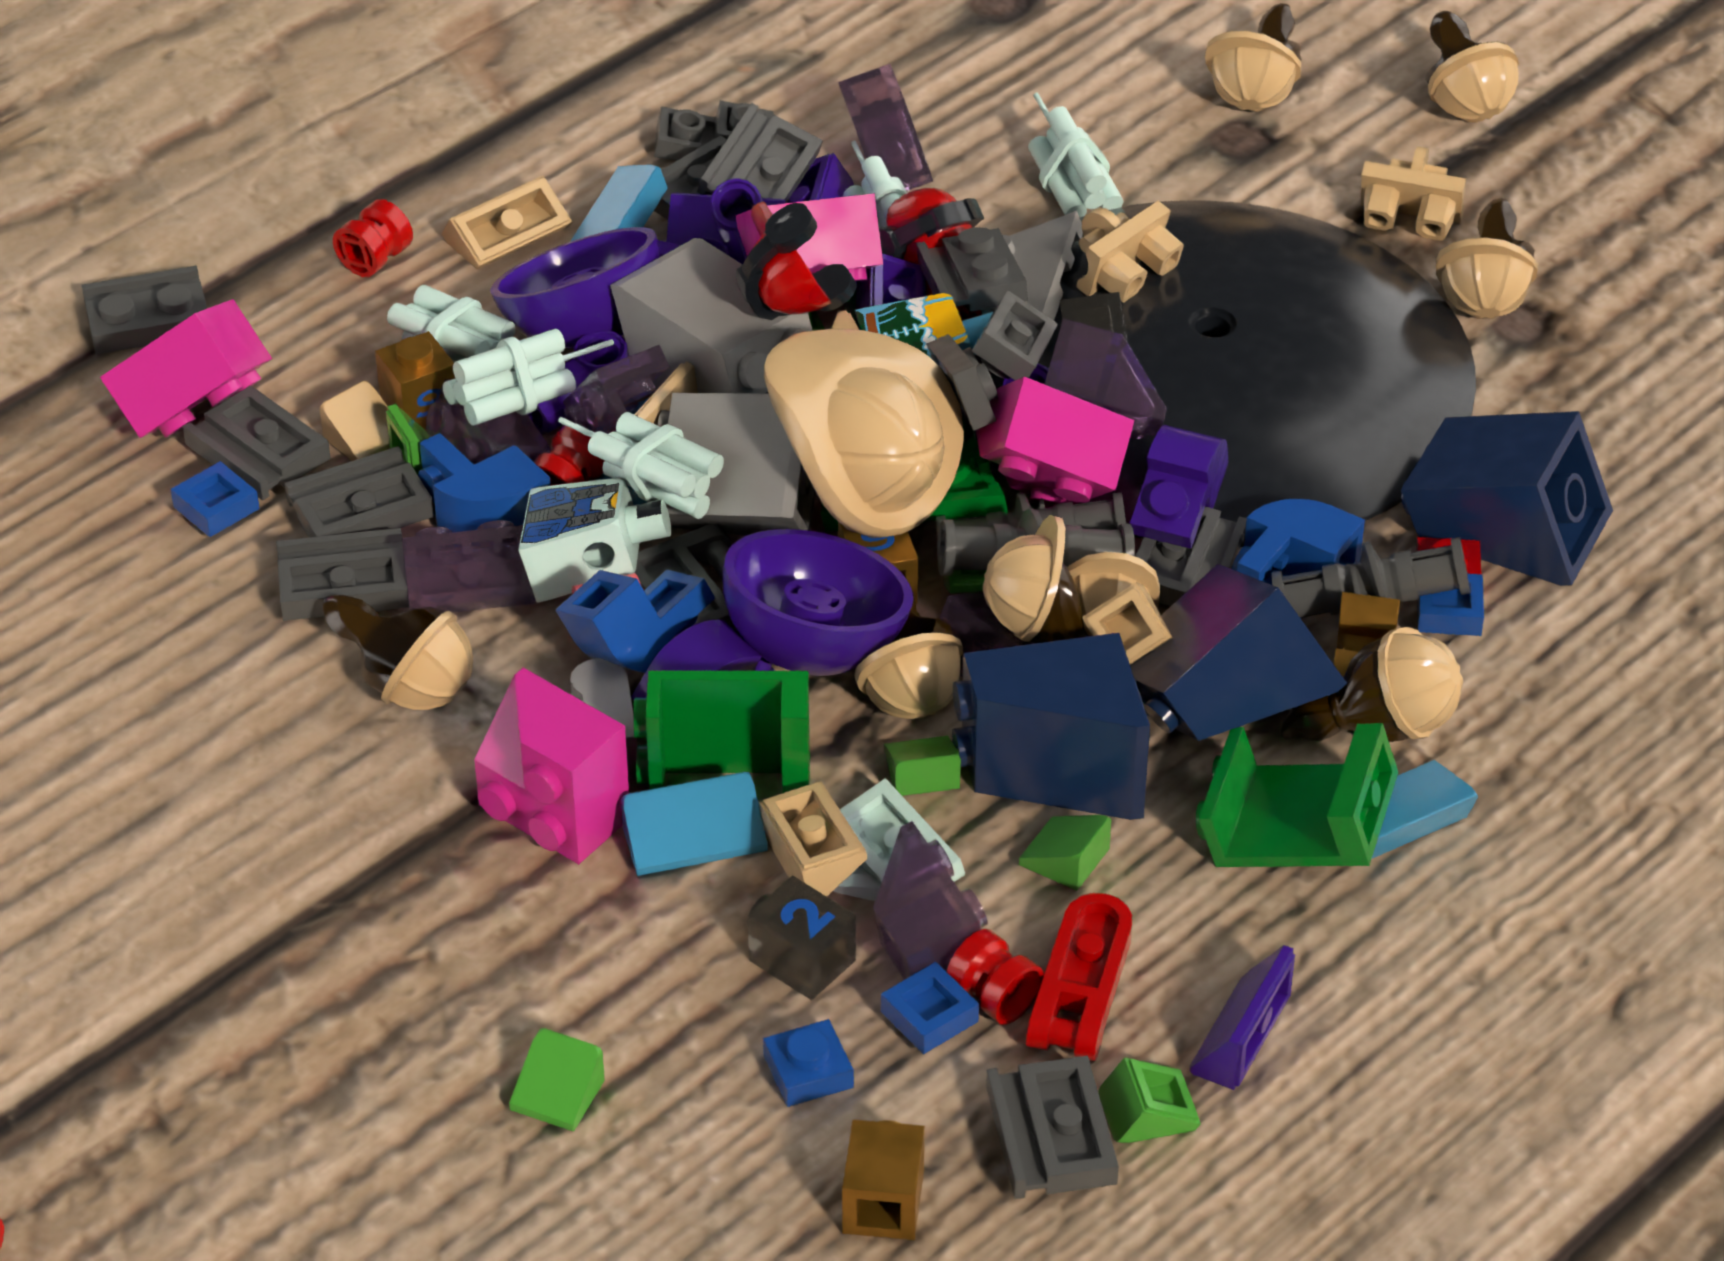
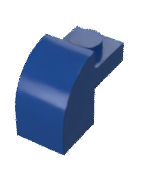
M441 433L420 442L422 469L419 471L418 477L431 495L433 503H435L438 532L452 541L476 547L500 546L521 539L530 489L551 486L550 477L516 445L474 465Z
M1284 499L1268 503L1256 509L1247 517L1244 547L1237 554L1232 570L1272 585L1271 573L1281 570L1283 576L1320 570L1322 566L1340 563L1347 565L1358 563L1361 558L1365 519L1332 505L1309 499Z
M599 570L555 611L573 641L586 655L593 659L601 658L626 669L645 673L662 648L675 635L693 626L698 619V614L715 599V596L705 578L666 570L643 590L637 578Z

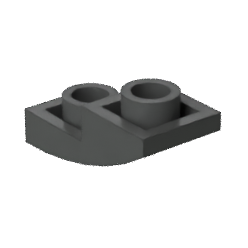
M720 100L715 117L701 115L693 110H677L661 106L656 129L654 157L679 160L720 135L728 139L751 104H736ZM758 109L759 113L769 118L773 117L774 111Z

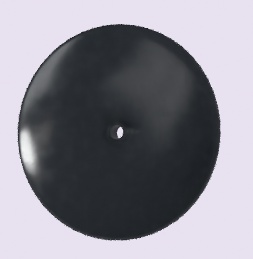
M1206 200L1163 201L1161 203L1171 210L1166 229L1184 244L1179 262L1174 269L1164 276L1158 275L1143 261L1139 262L1138 264L1147 271L1144 285L1136 295L1124 303L1104 288L1088 297L1076 287L1078 279L1088 272V261L1086 253L1079 247V241L1073 242L1071 250L1075 259L1071 271L1063 272L1060 280L1063 295L1054 319L1058 325L1038 363L1051 368L1118 360L1123 387V416L1135 421L1116 490L1092 498L1089 502L1113 499L1112 493L1122 492L1126 524H1130L1148 471L1147 456L1157 432L1163 425L1226 440L1229 463L1213 508L1221 511L1220 518L1237 523L1239 516L1247 519L1253 511L1268 503L1284 499H1309L1332 505L1366 521L1402 502L1401 489L1404 482L1410 476L1424 453L1426 446L1432 440L1445 417L1472 416L1476 394V371L1470 343L1461 323L1447 302L1421 275L1384 248L1357 234L1318 219L1266 206ZM1153 203L1130 205L1109 211L1115 215L1122 212L1131 219ZM975 355L979 365L982 364L981 357ZM989 371L996 389L1002 387L1004 378ZM975 430V431H973V433H974V436H975V438H976V440H977L976 430ZM990 461L997 469H999V464ZM1134 535V537H1138V538H1142V539L1144 538V537H1142V536ZM1245 536L1240 547H1244Z

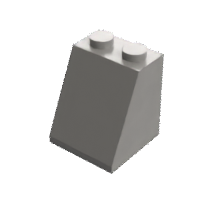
M699 238L686 242L610 285L639 393L650 396L655 393L681 363L684 364L686 361L694 365L698 393L765 394L768 390L764 380V364L769 352L778 343L791 335L812 331L809 315L805 313L778 316L773 320H767L755 314L737 286L736 270L742 264L707 241Z
M672 393L670 411H661L658 426L670 424L681 429L685 439L722 455L724 464L719 475L715 478H710V485L705 494L710 499V505L707 513L702 518L697 519L666 504L671 527L695 530L705 525L715 524L721 527L727 534L744 536L776 529L810 531L816 491L772 406L769 394Z

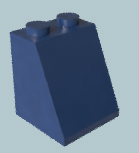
M1579 411L1445 417L1401 489L1403 508L1411 516L1418 537L1442 539L1460 537L1461 540H1479L1481 560L1560 586L1573 585L1613 512Z
M1220 564L1211 569L1161 615L1173 638L1130 665L1147 716L1169 734L1176 729L1198 741L1337 693L1347 684L1278 587Z
M1120 633L964 653L963 681L953 682L954 707L958 721H962V727L952 729V742L959 751L961 767H968L976 793L1128 820L1144 818L1150 723Z

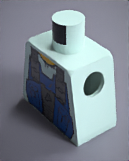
M621 478L530 489L519 553L536 602L571 594L572 586L586 583L599 570L620 575L633 574L636 571L639 544L671 536V522L668 509L664 500L633 505L627 483Z

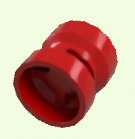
M376 199L360 212L358 220H350L335 231L332 238L333 248L343 265L352 273L360 277H371L386 265L388 256L395 257L411 245L413 229L408 218L395 204L385 199Z
M564 425L554 436L550 453L538 455L533 462L550 477V484L553 486L596 480L603 474V463L605 460L589 453L588 443L591 437Z
M985 928L974 932L965 939L952 956L946 971L972 997H977L981 1001V1008L988 1016L999 1024L1004 1025L1016 1021L1032 1006L1037 998L1044 977L1041 967L1026 956H1013L1009 953L1007 942L992 930Z

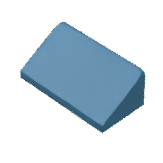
M651 164L618 166L571 241L610 230L644 227L668 189L660 167Z
M1436 760L1398 775L1372 859L1467 818L1478 799L1477 793L1470 785Z
M749 772L629 793L621 799L623 831L637 876L768 851L755 785Z

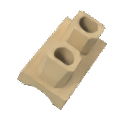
M1416 147L1412 162L1392 158L1390 165L1365 161L1361 175V206H1364V225L1367 228L1387 231L1388 229H1393L1397 212L1417 216V234L1422 238L1443 241L1453 222L1461 224L1464 211L1463 200L1466 179L1448 176V168L1428 165L1429 148Z
M1158 200L1131 219L1122 212L1115 215L1108 209L1100 207L1086 214L1082 220L1084 237L1079 240V247L1086 253L1088 272L1078 279L1076 287L1088 297L1104 288L1124 303L1136 295L1144 285L1147 271L1138 264L1139 262L1143 261L1161 276L1174 269L1179 262L1184 244L1166 229L1171 210Z

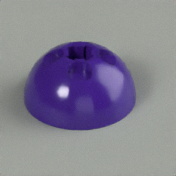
M630 227L601 232L562 244L540 253L504 273L492 284L490 293L502 315L507 320L513 322L515 328L526 337L556 328L563 335L565 348L574 349L577 341L589 333L606 330L623 335L610 285L660 257L656 233L650 228Z
M776 529L753 533L736 541L727 551L724 560V599L730 618L741 637L768 662L790 671H809V676L836 675L856 669L857 665L868 655L895 640L902 630L913 604L911 586L904 575L893 564L864 546L825 533L796 529Z

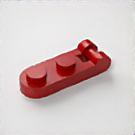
M1090 893L1076 898L1067 907L1031 1013L1026 1037L1027 1047L1048 1051L1050 1045L1074 1049L1075 1057L1088 1056L1089 1060H1097L1104 1028L1131 944L1132 913L1128 905L1119 898L1106 893ZM1059 1010L1082 1014L1080 1022L1057 1017Z

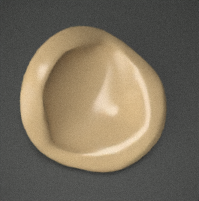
M824 329L805 331L791 335L772 348L764 364V380L772 406L810 482L833 518L848 530L876 538L901 535L923 523L941 504L954 481L964 442L960 404L941 368L928 355L909 344L887 335L864 330Z

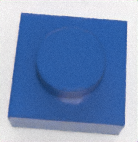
M221 461L170 489L173 507L209 537L214 536L260 509L257 490Z
M1468 574L1470 594L1461 595L1460 589L1419 596V600H1417L1418 631L1422 633L1481 636L1484 622L1483 574Z
M937 962L932 963L881 993V1013L923 1055L979 1022V1003Z
M829 1019L763 1038V1056L787 1107L854 1088V1069Z

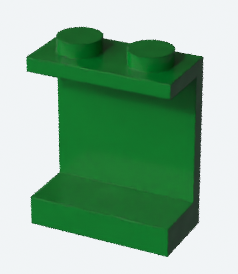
M648 671L647 698L634 699V737L647 738V744L637 745V784H649V790L665 787L666 773L749 772L782 773V793L810 785L809 671Z
M1383 723L1357 724L1344 764L1257 765L1244 727L1231 729L1222 754L1216 755L1213 761L1212 782L1206 799L1201 800L1196 809L1197 833L1201 840H1206L1215 866H1369L1399 773Z

